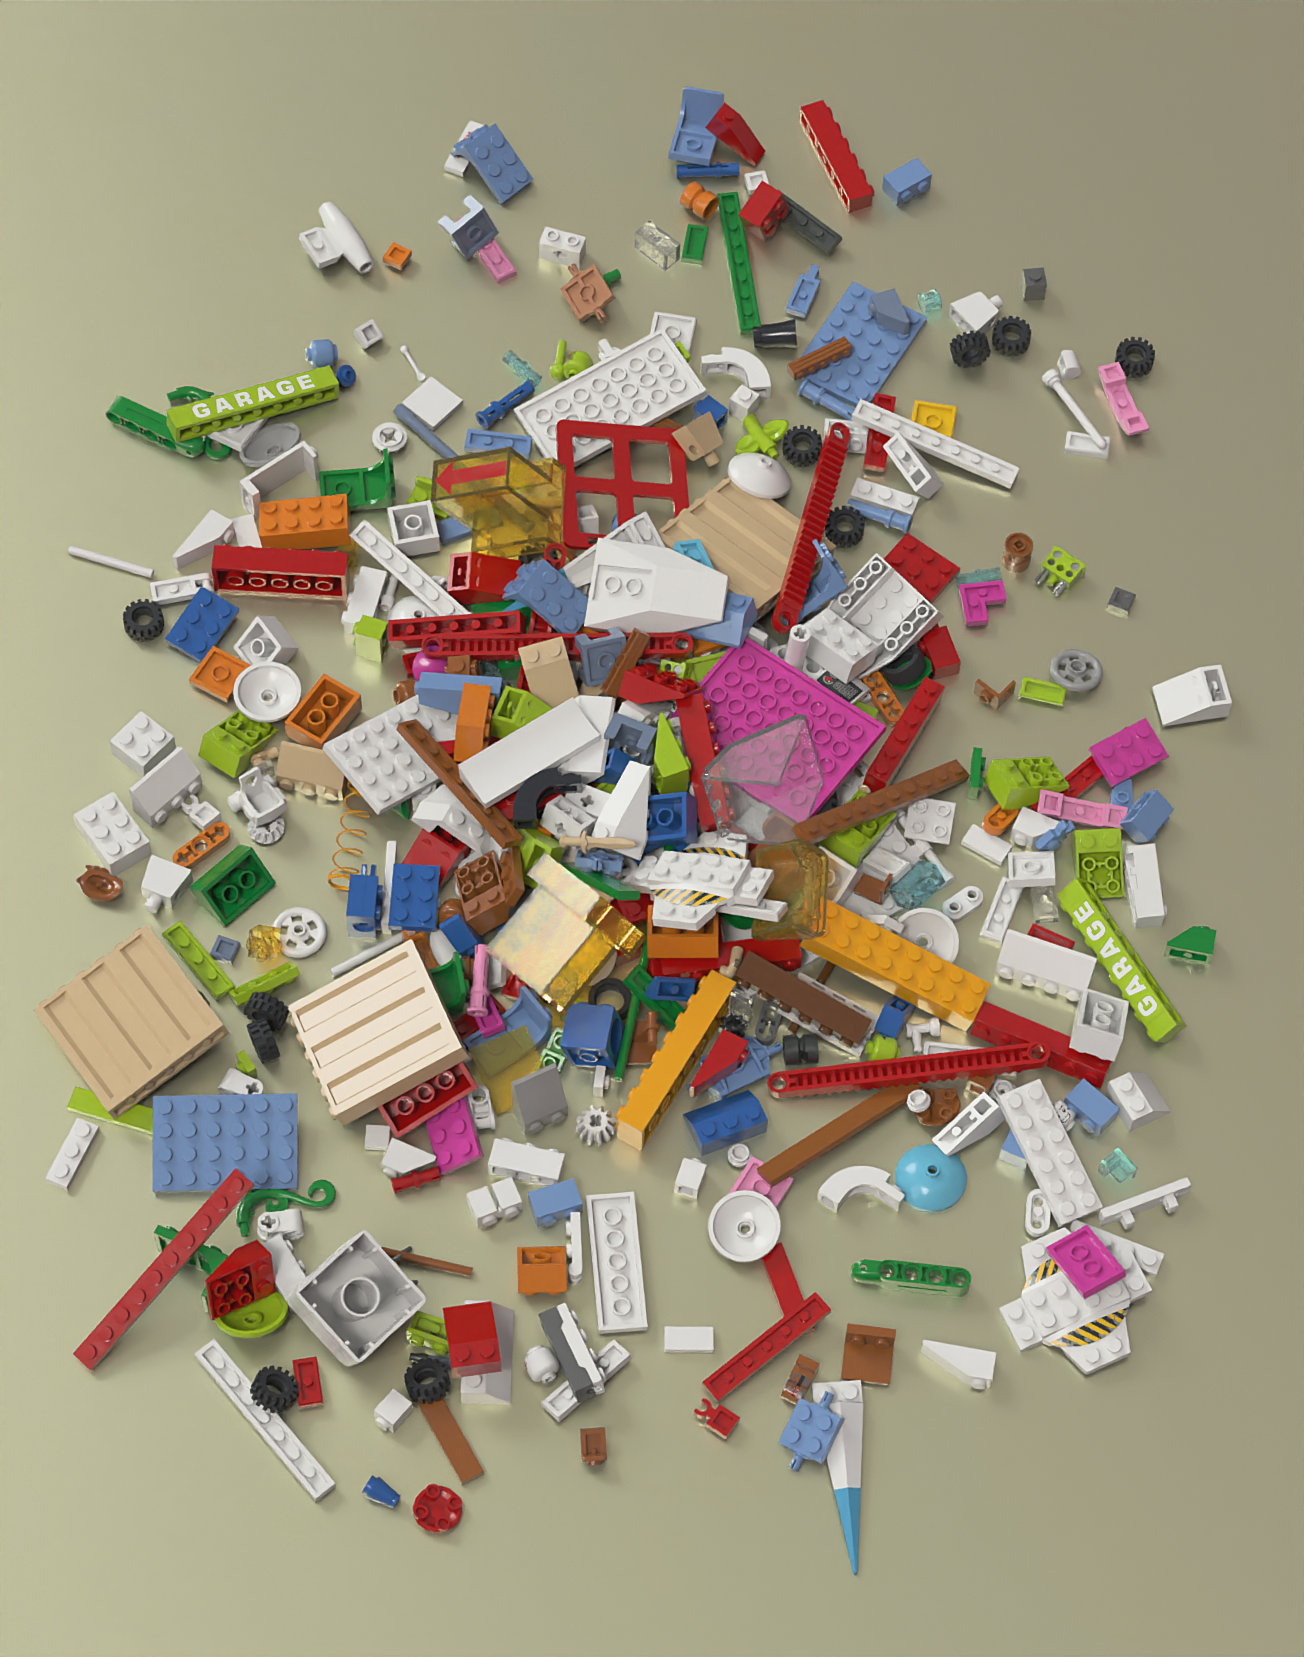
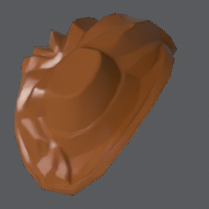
M86 865L87 871L76 879L83 893L96 901L106 902L113 900L120 894L123 887L121 879L111 875L106 868Z

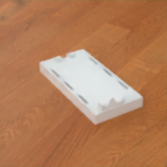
M799 972L797 975L798 979L871 1019L870 1026L857 1048L851 1047L850 1049L840 1044V1039L833 1035L828 1037L819 1032V1027L814 1024H804L798 1020V1015L791 1011L790 1013H785L778 1008L777 1013L859 1058L866 1042L875 1030L874 1027L879 1016Z

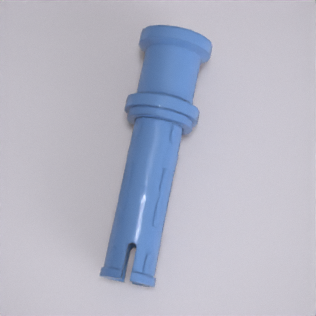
M806 378L798 389V396L803 395L812 400L814 405L821 404L845 419L851 420L852 415L850 414H853L855 409L827 394V390L824 387L819 388L812 384L810 379Z
M852 498L847 502V504L855 506L853 511L856 509L860 511L859 515L862 514L866 518L884 523V526L888 529L893 527L902 530L904 534H907L913 521L912 515L905 516L896 513L894 509L886 511L853 500Z

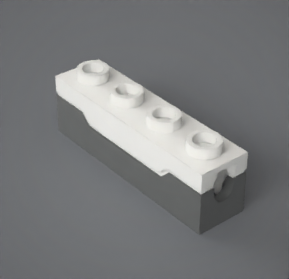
M566 1303L558 1305V1307H553L539 1313L541 1326L577 1402H583L605 1392L603 1382L607 1381L602 1368H596L594 1364L597 1362L593 1349H587L585 1345L588 1340L583 1329L578 1330L576 1326L579 1322L574 1310L569 1311Z

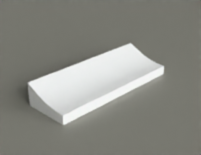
M572 697L459 764L460 779L486 809L518 790L535 773L555 768L600 741V735Z

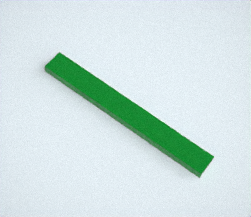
M738 192L717 194L719 197L718 209L740 335L753 334V326H761L744 226L738 216L741 211Z

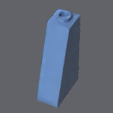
M421 672L419 681H415L414 693L418 695L419 704L458 715L464 683L491 686V695L495 696L492 709L493 714L503 694V682L501 677Z

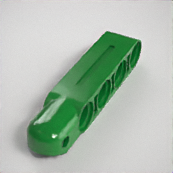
M117 396L105 413L108 420L187 457H196L205 449V442L201 436L176 443L167 426L166 416L123 396Z
M867 1259L858 1261L851 1266V1277L856 1282L875 1284L890 1290L962 1297L968 1293L971 1283L969 1271L959 1267L896 1260L876 1261ZM866 1265L867 1268H860V1266ZM884 1271H888L892 1273L893 1276L884 1277L881 1273ZM913 1274L917 1279L909 1280L906 1278V1275ZM938 1277L941 1282L934 1283L930 1278ZM960 1279L964 1281L965 1284L961 1286L955 1284L954 1280Z

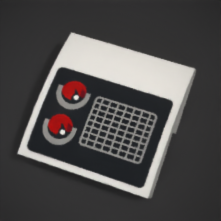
M826 669L814 679L852 705L857 701L860 702L871 690L856 677L845 684Z

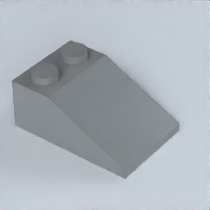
M555 1063L512 1082V1110L525 1135L537 1133L544 1126L551 1123H559L568 1116V1105Z

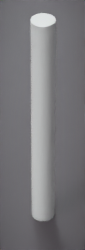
M72 545L69 548L68 553L149 578H152L154 575V570Z
M402 931L330 969L332 976L336 977L414 936L415 931Z

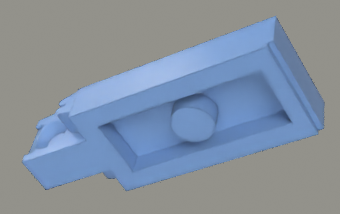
M811 264L808 274H800L786 305V313L806 318L820 286L821 279L818 278L820 266Z

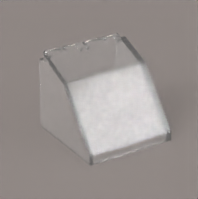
M796 714L729 743L704 768L705 772L702 774L701 779L720 837L724 838L727 836L728 841L798 847L800 840L791 830L794 824L809 819L824 782V776L807 717Z

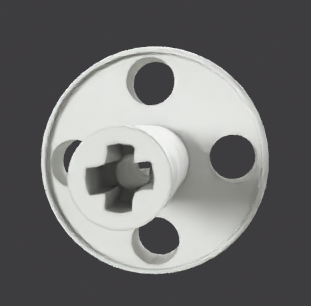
M795 625L791 628L788 644L777 646L771 649L770 652L814 680L823 671V667L806 656L811 632L804 625Z

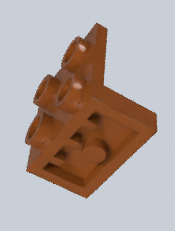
M847 1323L841 1379L889 1385L896 1329Z

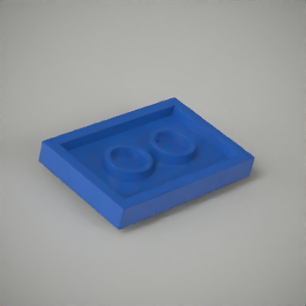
M201 586L165 637V642L201 663L212 646L217 645L239 613V608Z
M393 864L389 930L435 932L440 866Z

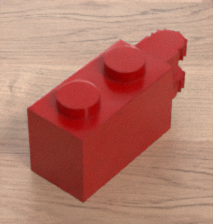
M937 623L917 642L921 654H924V657L929 659L932 664L931 675L933 680L959 674L961 665L947 626L939 627Z

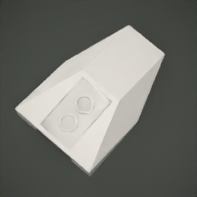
M598 538L584 626L593 631L608 632L607 629L618 627L623 633H632L635 627L646 633L681 632L723 622L729 576L670 548Z
M877 553L849 581L848 587L843 589L828 606V609L879 644L873 664L856 676L859 680L893 662L944 618L930 602Z

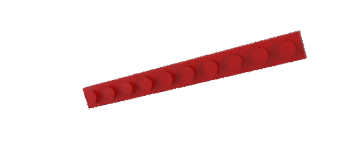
M235 1168L75 1350L73 1355L89 1370L93 1371L251 1191L255 1184L240 1170Z

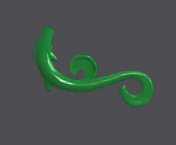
M193 386L176 388V391L166 395L169 402L177 399L201 401L211 398L210 396L214 395V393ZM204 437V450L209 458L222 460L230 455L231 447L214 440V443H219L222 446L220 450L214 451L209 446L211 438Z
M327 1180L314 1181L308 1189V1196L313 1197V1194L318 1190L324 1191L326 1194L323 1200L317 1202L284 1189H261L255 1192L251 1190L242 1200L236 1212V1226L240 1228L241 1237L251 1235L249 1228L251 1224L250 1218L255 1214V1211L251 1212V1210L258 1203L268 1199L278 1201V1204L274 1205L269 1200L265 1206L266 1212L289 1209L288 1201L312 1208H326L335 1200V1187Z

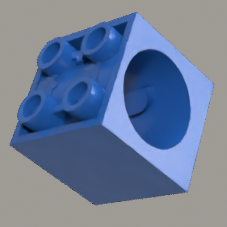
M569 1003L560 1047L571 1066L596 1068V1065L606 1066V1069L616 1070L625 1025L615 1007L610 1004Z

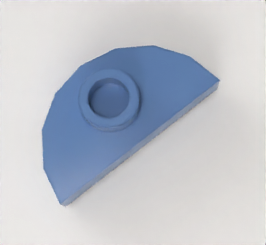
M1131 779L1116 785L1110 797V804L1128 807L1127 813L1134 805Z

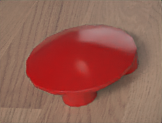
M437 1484L428 1485L426 1489L418 1494L413 1504V1516L418 1525L424 1530L433 1533H444L453 1529L460 1521L462 1515L461 1498L450 1488L438 1486Z

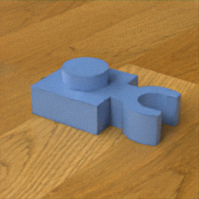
M1062 820L1056 825L1055 829H1049L1035 842L1038 850L1055 851L1067 838L1066 835L1071 833L1076 827L1071 820L1067 823L1065 820Z

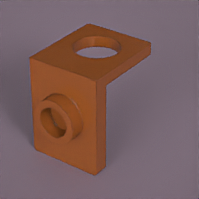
M978 679L975 682L974 693L979 696L982 702L998 710L1013 695L1016 682L1013 680L998 694Z
M864 873L854 889V894L882 905L891 889L893 874L889 873L885 882Z

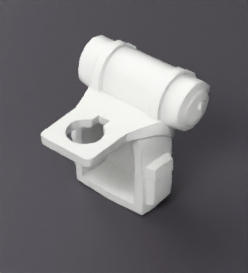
M255 767L239 777L241 790H236L227 798L228 805L232 810L238 812L243 809L248 819L258 826L276 819L287 810V800L276 787L275 780L268 774L262 777L259 767ZM256 775L252 784L246 783L250 776Z

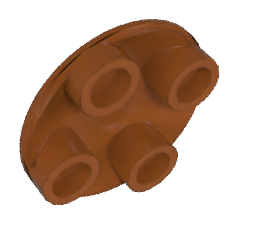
M927 1088L923 1089V1091L930 1096V1106L922 1112H914L917 1120L922 1124L940 1126L949 1123L958 1115L961 1102L956 1091L952 1088L933 1090Z

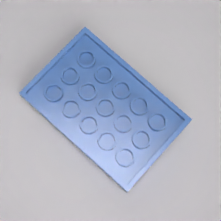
M853 281L802 356L844 336L852 346L851 354L797 380L803 382L804 379L808 378L817 387H824L827 390V394L856 408L860 399L871 404L873 403L875 393L881 391L926 324L927 317L902 305L910 321L907 335H902L876 324L873 316L870 317L867 305L870 304V295L877 292Z
M297 1093L153 1096V1193L216 1191L235 1168L240 1170L255 1184L251 1189L252 1191L261 1189L298 1190Z

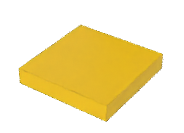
M915 400L911 421L952 438L957 407Z

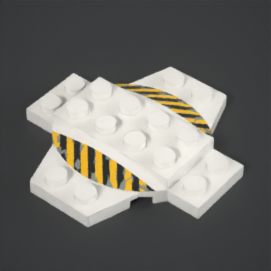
M704 832L697 838V843L690 844L682 851H664L661 857L644 856L627 885L639 890L640 893L650 894L654 899L652 915L654 926L697 931L716 915L715 909L720 905L726 904L727 907L735 904L758 906L774 879V872L771 869L751 867L750 860H747V836Z
M1063 1227L1021 1246L1026 1283L1021 1298L1000 1307L999 1312L1020 1353L1042 1343L1050 1347L1052 1345L1057 1346L1064 1351V1354L1085 1375H1088L1130 1356L1131 1351L1125 1316L1129 1310L1130 1303L1151 1294L1152 1289L1131 1249H1128L1113 1256L1125 1270L1126 1277L1083 1299L1047 1254V1246L1071 1234L1068 1229Z

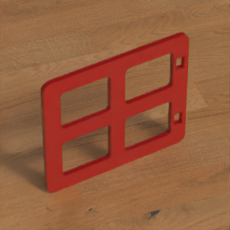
M566 419L557 422L555 431L563 544L567 548L588 550L595 545L588 544L589 539L598 540V538L607 536L605 534L582 533L579 531L576 493L613 495L616 498L618 527L635 517L634 497L672 501L674 518L684 508H689L685 451L672 435L677 429ZM580 437L611 441L614 479L576 476L572 438ZM629 442L666 445L669 451L671 484L634 481L631 475Z

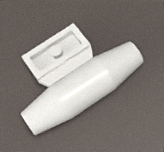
M331 201L321 205L319 213L326 228L315 227L299 233L300 242L318 269L336 263L343 255L360 273L369 272L374 266L373 260L364 240L350 219Z

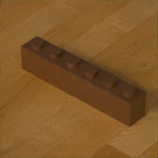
M748 951L733 978L737 981L736 984L745 990L750 988L756 991V995L760 999L767 1002L771 1000L777 1003V1007L783 1012H793L798 1015V1020L804 1024H814L819 1027V1032L828 1037L831 1035L840 1039V1044L850 1049L851 1047L857 1048L872 1022L871 1019L751 951Z

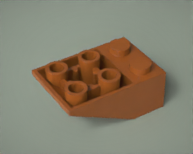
M494 850L454 871L466 922L480 936L509 920L508 912L510 905L505 904L503 879L501 878L502 868Z

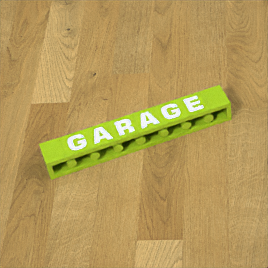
M330 366L316 368L166 410L167 426L175 442L178 443L339 398V382Z
M1075 878L1056 895L1061 901V908L1066 913H1069L1073 919L1072 924L1074 927L1082 932L1086 945L1095 951L1099 964L1107 969L1112 983L1122 991V998L1129 1001V1004L1135 1010V1017L1146 1026L1148 1036L1155 1042L1167 1043L1187 1025L1086 879Z

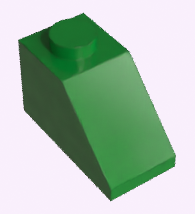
M1192 926L1167 942L1164 956L1210 965L1216 930L1210 929L1207 926Z

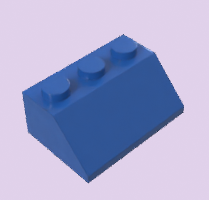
M749 1090L683 1114V1118L701 1156L767 1132L768 1119L759 1100Z

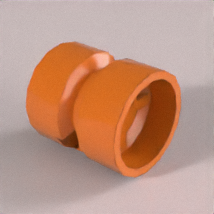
M693 181L683 191L680 197V204L688 210H693L694 214L701 219L707 220L717 209L719 197L710 191H706L702 185Z

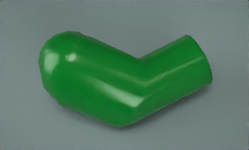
M618 269L603 275L610 288L612 282L621 279Z

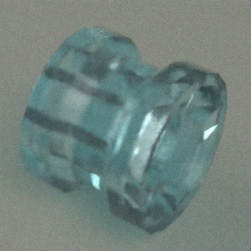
M933 288L926 294L920 293L917 295L919 307L924 314L929 313L932 309L938 310L942 308V301L936 289Z

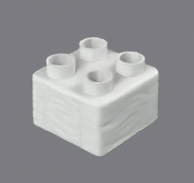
M365 1230L358 1232L340 1246L294 1288L287 1297L290 1307L342 1364L348 1367L365 1360L389 1335L420 1309L426 1301L424 1294L409 1280L398 1265Z

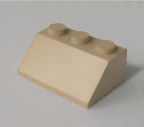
M286 741L281 742L276 770L277 786L288 791L297 790L310 796L319 795L328 800L343 801L348 787V779L324 750Z

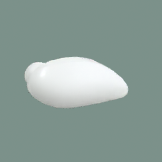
M435 929V932L430 934V947L437 963L442 966L449 962L453 957V952L457 951L441 929Z

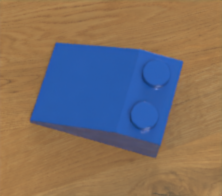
M688 792L648 796L649 818H647L646 830L648 831V840L646 845H685L697 843L696 797Z

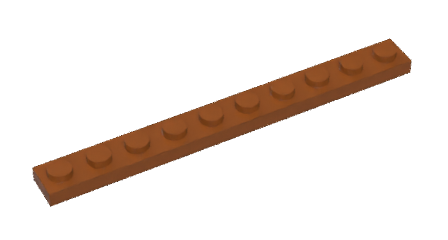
M955 759L794 824L791 831L807 847L966 782L970 774Z

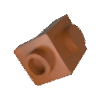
M605 1427L580 1429L582 1461H587V1465H601L602 1460H607Z

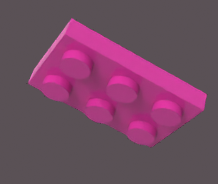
M1146 718L1096 743L1088 749L1111 788L1169 757Z
M467 1096L425 1121L433 1153L436 1156V1164L441 1175L445 1176L484 1157Z
M1088 1225L1046 1247L1047 1254L1083 1299L1126 1277L1125 1270Z

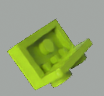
M417 1310L410 1327L406 1329V1340H409L411 1344L418 1347L423 1345L430 1347L434 1352L441 1355L449 1354L444 1319Z

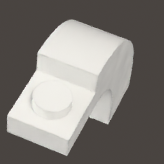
M722 347L721 355L710 354L701 356L702 376L732 374L739 377L747 388L760 394L759 399L770 398L771 383L768 371L764 364L753 354L738 348Z
M853 1166L842 1169L828 1178L818 1190L817 1200L837 1213L850 1197L857 1194H870L898 1211L903 1205L905 1195L899 1187L889 1184L891 1174L870 1166Z

